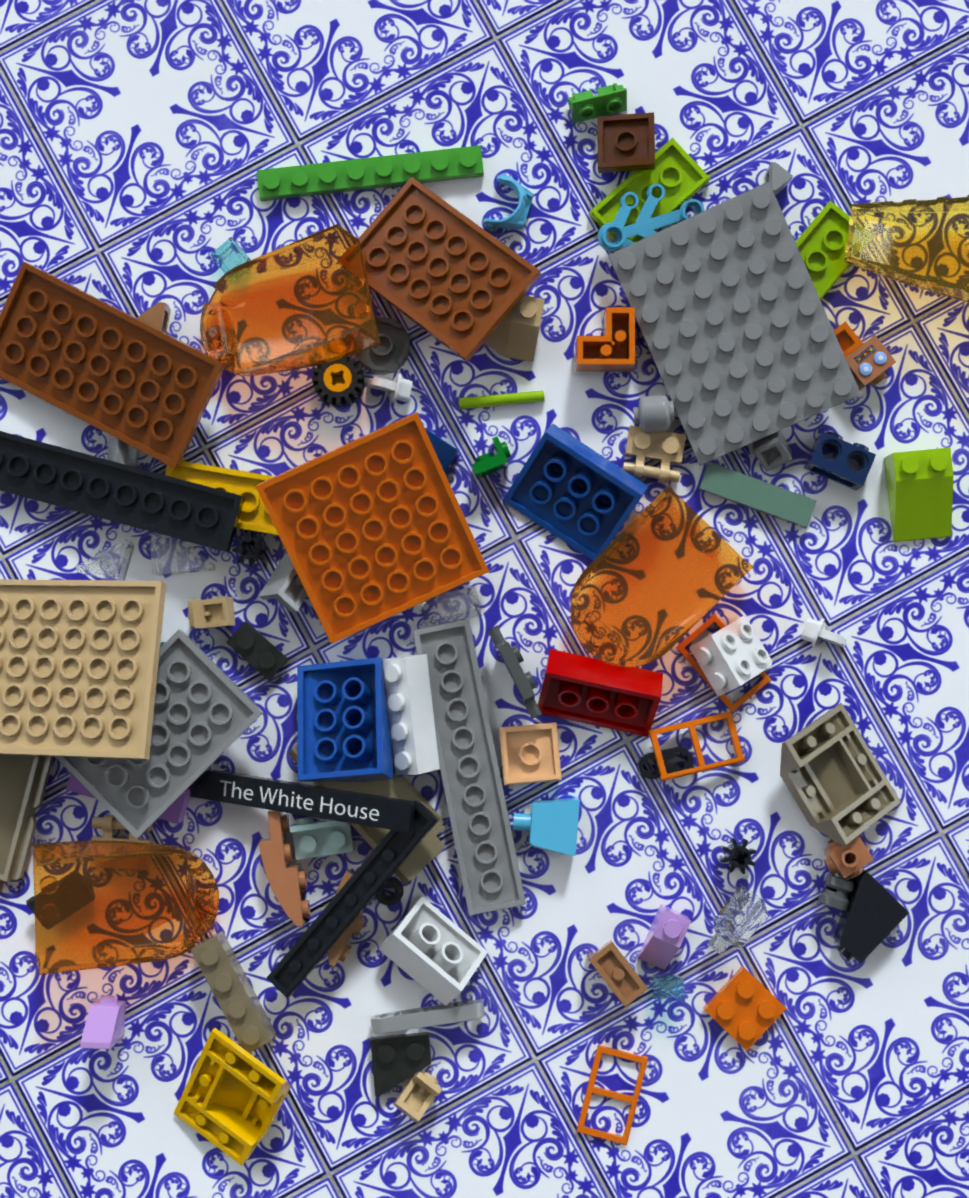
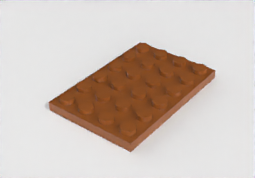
M413 177L406 182L339 261L341 267L466 362L472 358L541 276L539 269Z

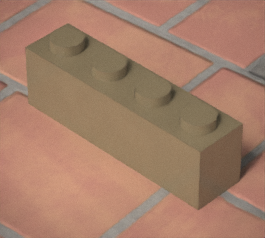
M223 930L196 944L191 949V952L240 1046L250 1053L271 1042L276 1035V1031Z

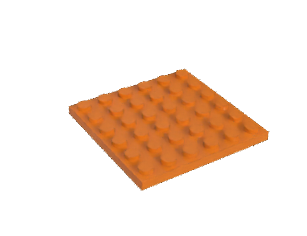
M417 412L255 486L331 644L489 572Z

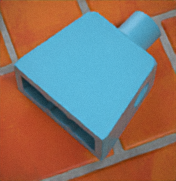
M578 798L534 801L531 805V814L514 813L513 830L528 831L530 845L576 856L580 800Z

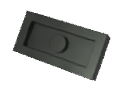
M247 621L226 642L268 681L289 660Z

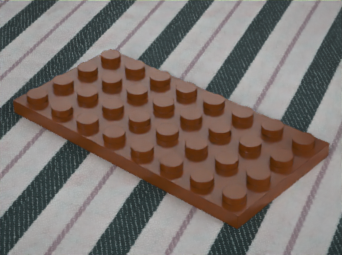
M23 261L0 314V378L173 468H179L226 364Z

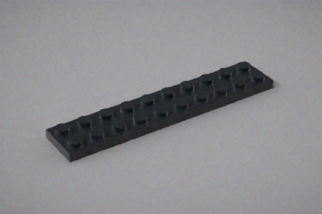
M0 431V491L227 553L230 552L245 497Z

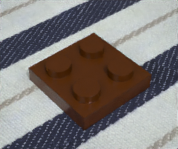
M654 112L598 116V173L655 170Z

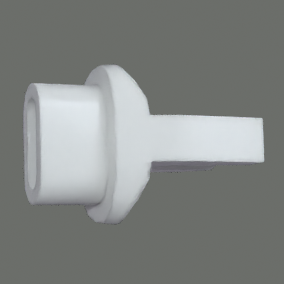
M398 373L392 381L379 377L368 378L366 387L388 392L391 403H395L396 400L408 403L413 381L403 379L402 375Z
M809 617L800 638L811 642L814 648L821 640L841 647H845L847 641L844 636L825 630V619L822 618L820 621Z

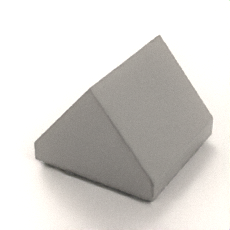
M771 162L765 172V181H769L775 196L789 184L793 177L792 174L776 162Z
M117 438L109 439L107 460L136 467L137 449Z

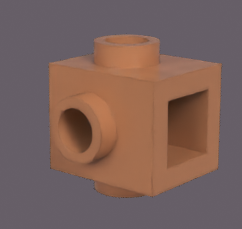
M857 836L844 846L831 839L827 842L828 847L822 850L827 857L823 861L833 875L837 873L843 878L848 877L851 879L860 875L864 871L863 867L874 860L860 836Z

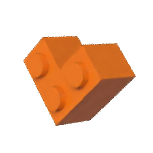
M606 307L603 315V336H577L575 342V372H632L635 366V307Z

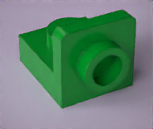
M498 436L492 438L496 455L492 456L491 453H486L475 459L476 463L472 464V470L476 479L508 467L507 459L511 457L506 442L500 443Z

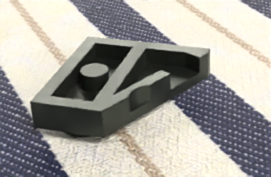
M429 1032L371 1037L370 1039L375 1097L381 1096L431 1064Z

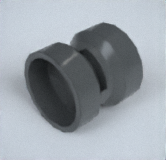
M827 873L824 881L826 888L825 891L821 892L818 901L847 911L849 905L847 898L849 893L853 891L855 883Z

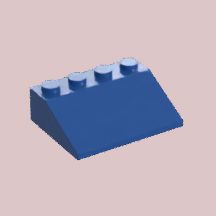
M552 424L543 434L502 501L598 563L642 498L648 486L555 424Z
M382 658L297 666L298 781L367 782L393 779V749Z

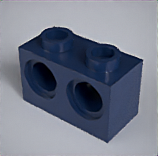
M822 432L815 440L804 469L856 491L864 486L876 454L869 452V448L863 444H851L844 441L843 437L837 433ZM823 447L829 448L832 451L833 459H827L823 456ZM850 458L858 462V471L850 468L848 464Z

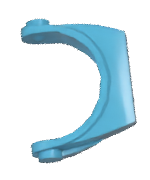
M500 174L497 176L496 181L511 187L518 196L519 204L508 217L500 220L484 218L483 224L489 229H493V227L510 230L523 229L534 195L512 177Z

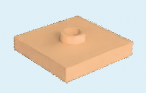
M557 722L498 728L503 785L562 780Z

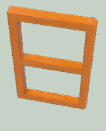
M712 614L705 623L676 646L713 691L714 689L700 665L685 647L713 623L720 629L725 627L716 614ZM764 671L759 674L762 679L733 704L724 694L719 696L731 713L765 684L771 682V679Z
M731 711L648 731L661 781L745 762ZM726 719L736 758L705 765L695 726ZM688 728L698 767L667 774L657 735Z
M597 1044L576 1132L627 1145L648 1062L647 1056H640ZM602 1053L641 1063L633 1096L594 1086ZM592 1093L631 1103L623 1136L584 1126Z

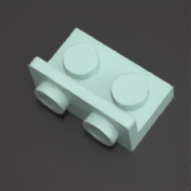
M303 817L296 819V824L290 826V833L292 832L296 860L354 851L350 823L328 819L314 821L313 817Z

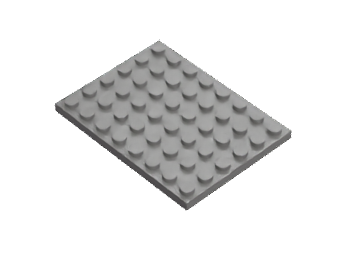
M769 181L608 255L630 307H635V319L669 397L673 401L675 411L699 466L861 395Z

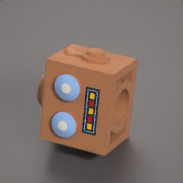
M876 335L846 357L859 390L869 383L873 387L887 377L884 371L896 363Z

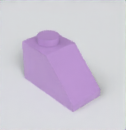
M660 904L639 952L638 959L665 970L679 950L689 928L691 920L688 916Z
M105 995L100 996V1000L97 999L90 1005L80 1048L111 1049L124 1037L126 1001L118 1000L117 996Z

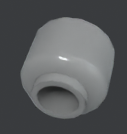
M666 395L641 397L639 407L633 408L635 425L640 424L641 430L645 433L665 432L670 429L671 424L675 423L673 401H669Z

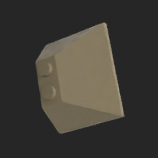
M842 703L836 705L782 743L781 778L809 825L840 845L844 846L850 843L901 803Z

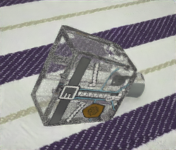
M740 883L713 921L716 934L708 942L709 946L721 955L730 944L740 949L768 917L764 900Z

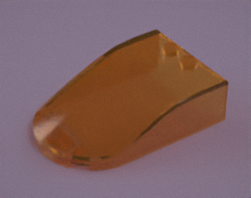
M338 224L234 267L213 286L215 291L208 304L204 303L201 313V339L207 354L225 363L224 370L239 376H257L317 366L380 345L360 241Z
M668 485L578 578L571 595V622L574 632L586 650L605 663L621 667H637L649 664L670 651L754 566L747 563Z
M112 840L33 844L35 957L40 975L172 959L191 950L195 943L206 932L210 931L215 922L219 908L218 885L207 864L187 849L171 845Z

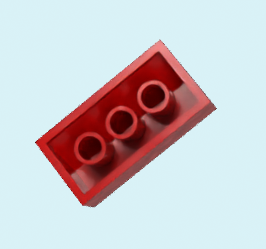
M550 649L537 705L542 714L648 737V731L651 730L661 699L663 673Z

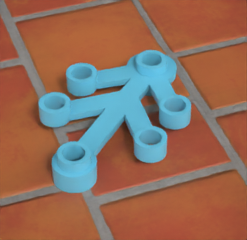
M655 183L648 187L646 191L647 199L635 223L624 227L630 211L637 207L639 203L637 194L627 192L620 198L621 207L614 221L606 223L600 228L598 242L606 251L613 252L623 249L634 243L627 238L636 235L642 238L649 237L657 233L654 229L690 218L686 214L687 207L692 208L694 215H697L704 211V206L699 200L690 199L684 202L679 210L650 218L658 201L665 196L664 187L661 184ZM653 188L659 190L660 195L658 198L653 197L651 192ZM627 196L632 197L634 201L632 206H628L625 203ZM608 232L614 233L616 237L614 242L608 241Z

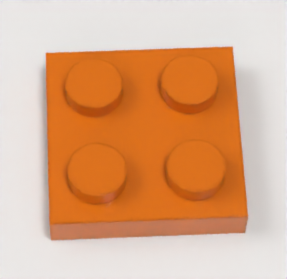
M743 966L703 1007L746 1051L787 1009Z

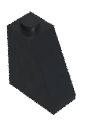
M865 870L860 875L854 877L852 881L855 883V886L847 898L849 901L847 911L842 910L833 939L839 944L836 949L848 961L854 958L859 963H862L909 914Z

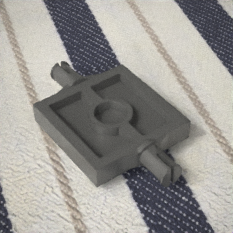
M498 625L487 630L495 645L494 648H498L523 699L521 702L525 705L531 719L541 715L542 712L534 699L535 694L532 690L537 685L530 671L524 674L519 664L524 659L517 645L511 647L509 642L505 641Z

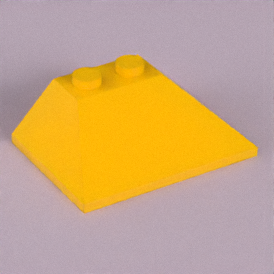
M214 1028L181 1095L174 1114L242 1166L270 1129L291 1086L286 1080L218 1029Z

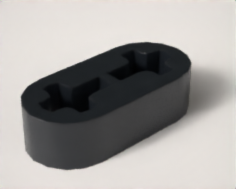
M683 747L661 750L667 774L689 769L693 763L691 753ZM654 751L643 754L637 763L639 773L648 779L660 778L658 767L654 768L653 774H650L649 770L643 769V765L647 764L648 758L656 762ZM676 752L686 756V761L682 762L681 768H678L677 764L667 765V760L675 758Z

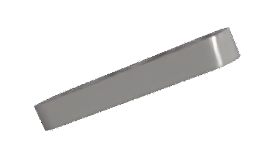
M467 1000L449 1003L447 1006L441 1004L381 1013L370 1017L372 1032L374 1034H382L475 1020L484 1017L485 1012L483 1000Z

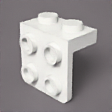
M745 616L736 619L689 647L718 697L740 687L772 665L768 652Z

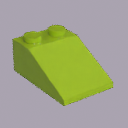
M950 447L896 452L886 456L884 464L893 542L951 537L954 475Z

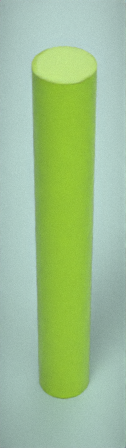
M544 390L459 398L460 409L545 402Z

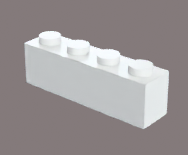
M427 654L382 659L395 775H419L440 769Z

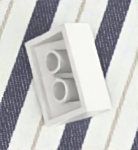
M422 896L379 948L383 954L445 1006L462 992L488 953V951Z

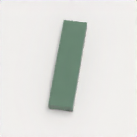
M708 462L698 489L803 528L808 527L817 501L712 462Z

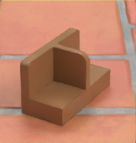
M612 940L594 954L592 951L587 954L591 964L625 1007L648 990L646 984Z

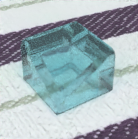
M232 237L210 254L212 260L230 281L234 280L253 264L248 255Z
M679 975L651 978L654 999L675 998L685 1003L684 981Z

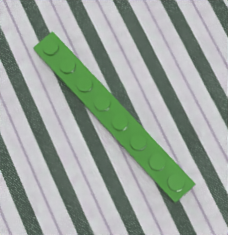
M481 145L257 170L259 198L261 201L403 186L411 177L420 183H430L484 176Z

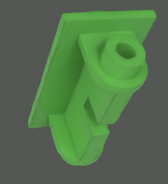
M613 83V85L597 88L598 95L593 96L591 90L573 93L572 97L567 98L569 109H572L573 124L598 118V116L627 111V89L623 85Z

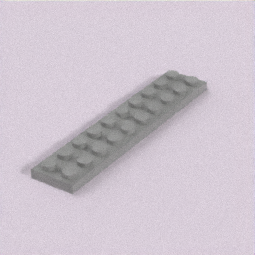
M466 619L413 630L417 655L427 654L439 766L469 916L525 905L526 901L470 621Z

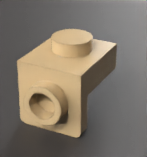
M233 597L188 600L190 628L210 629L235 626Z
M418 1072L412 1076L393 1105L417 1123L434 1098L441 1093L442 1088L437 1085L438 1080L431 1074Z

